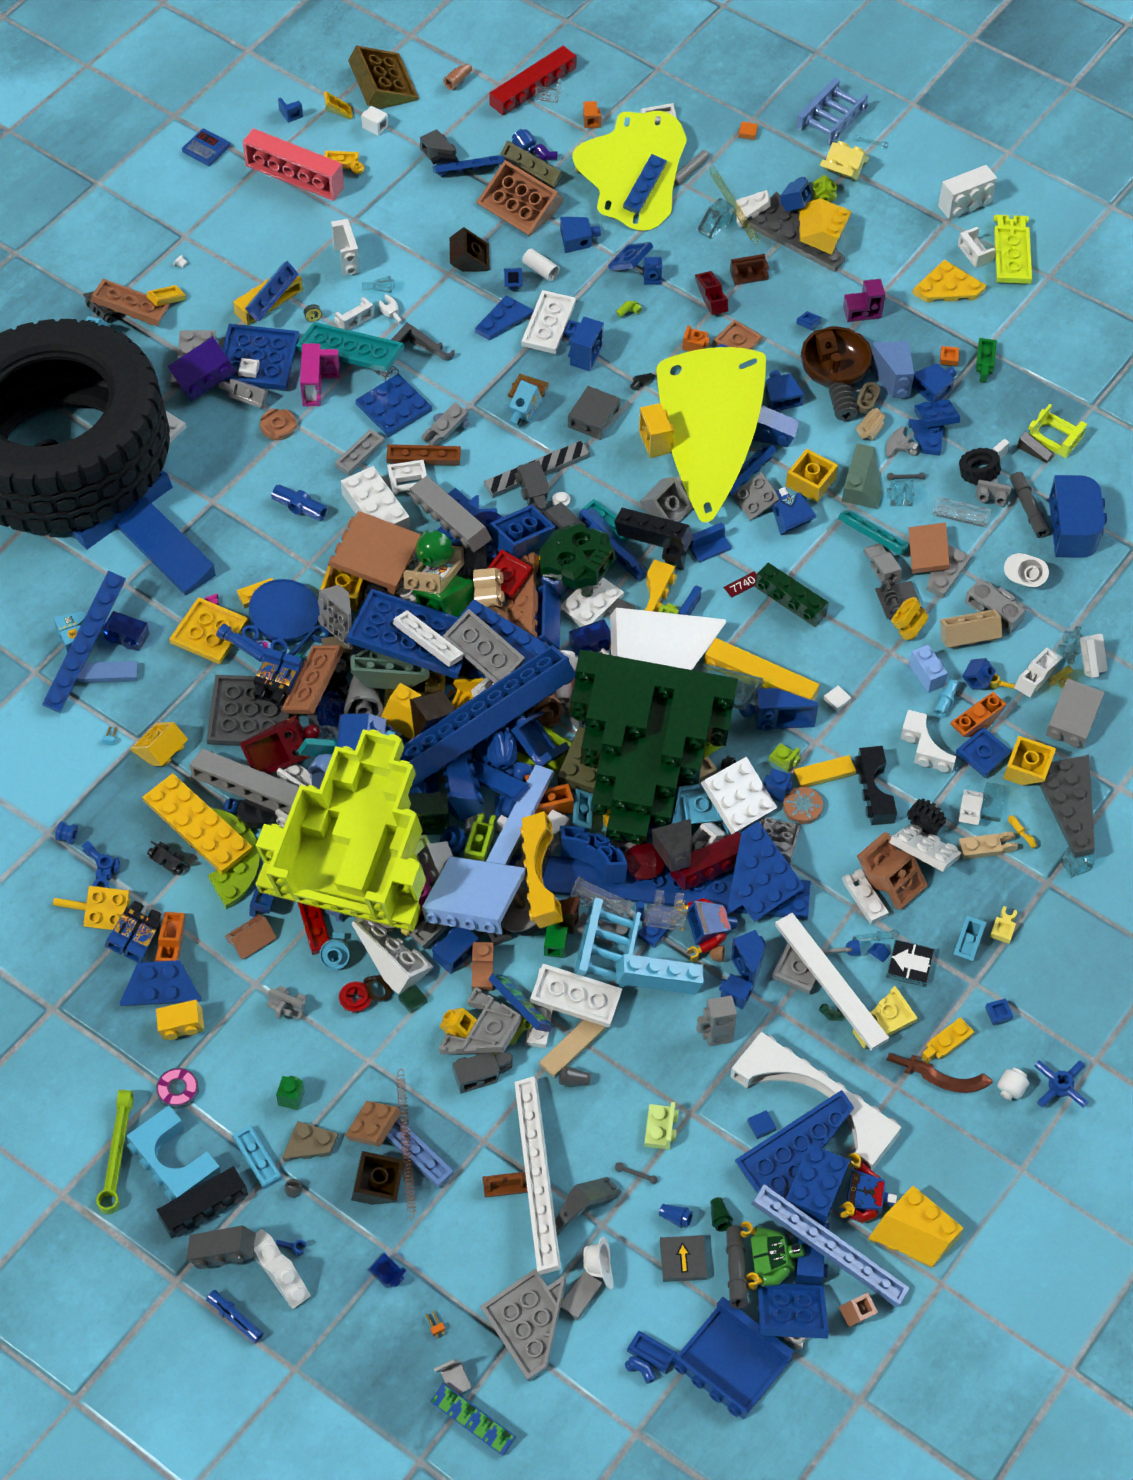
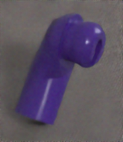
M543 144L536 145L535 152L542 160L558 159V151H548Z

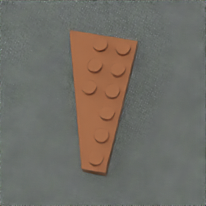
M533 552L523 555L519 559L533 567V571L513 599L507 598L504 606L508 609L510 622L537 638L535 627H537L538 621L535 619V615L538 613V592L536 591L538 580L536 579V574L539 572V556Z

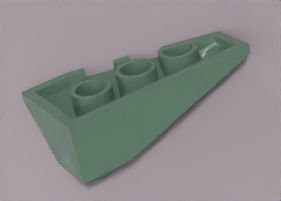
M857 443L844 485L842 502L878 509L882 490L875 447Z

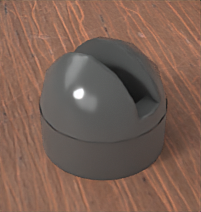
M294 1178L286 1182L285 1193L287 1196L296 1198L301 1195L302 1184L299 1180Z

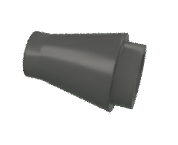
M566 1066V1068L561 1067L559 1074L560 1085H564V1087L590 1085L591 1073Z

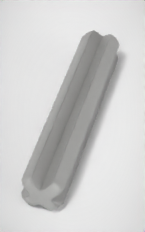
M702 150L676 173L674 183L681 184L709 158L710 153Z

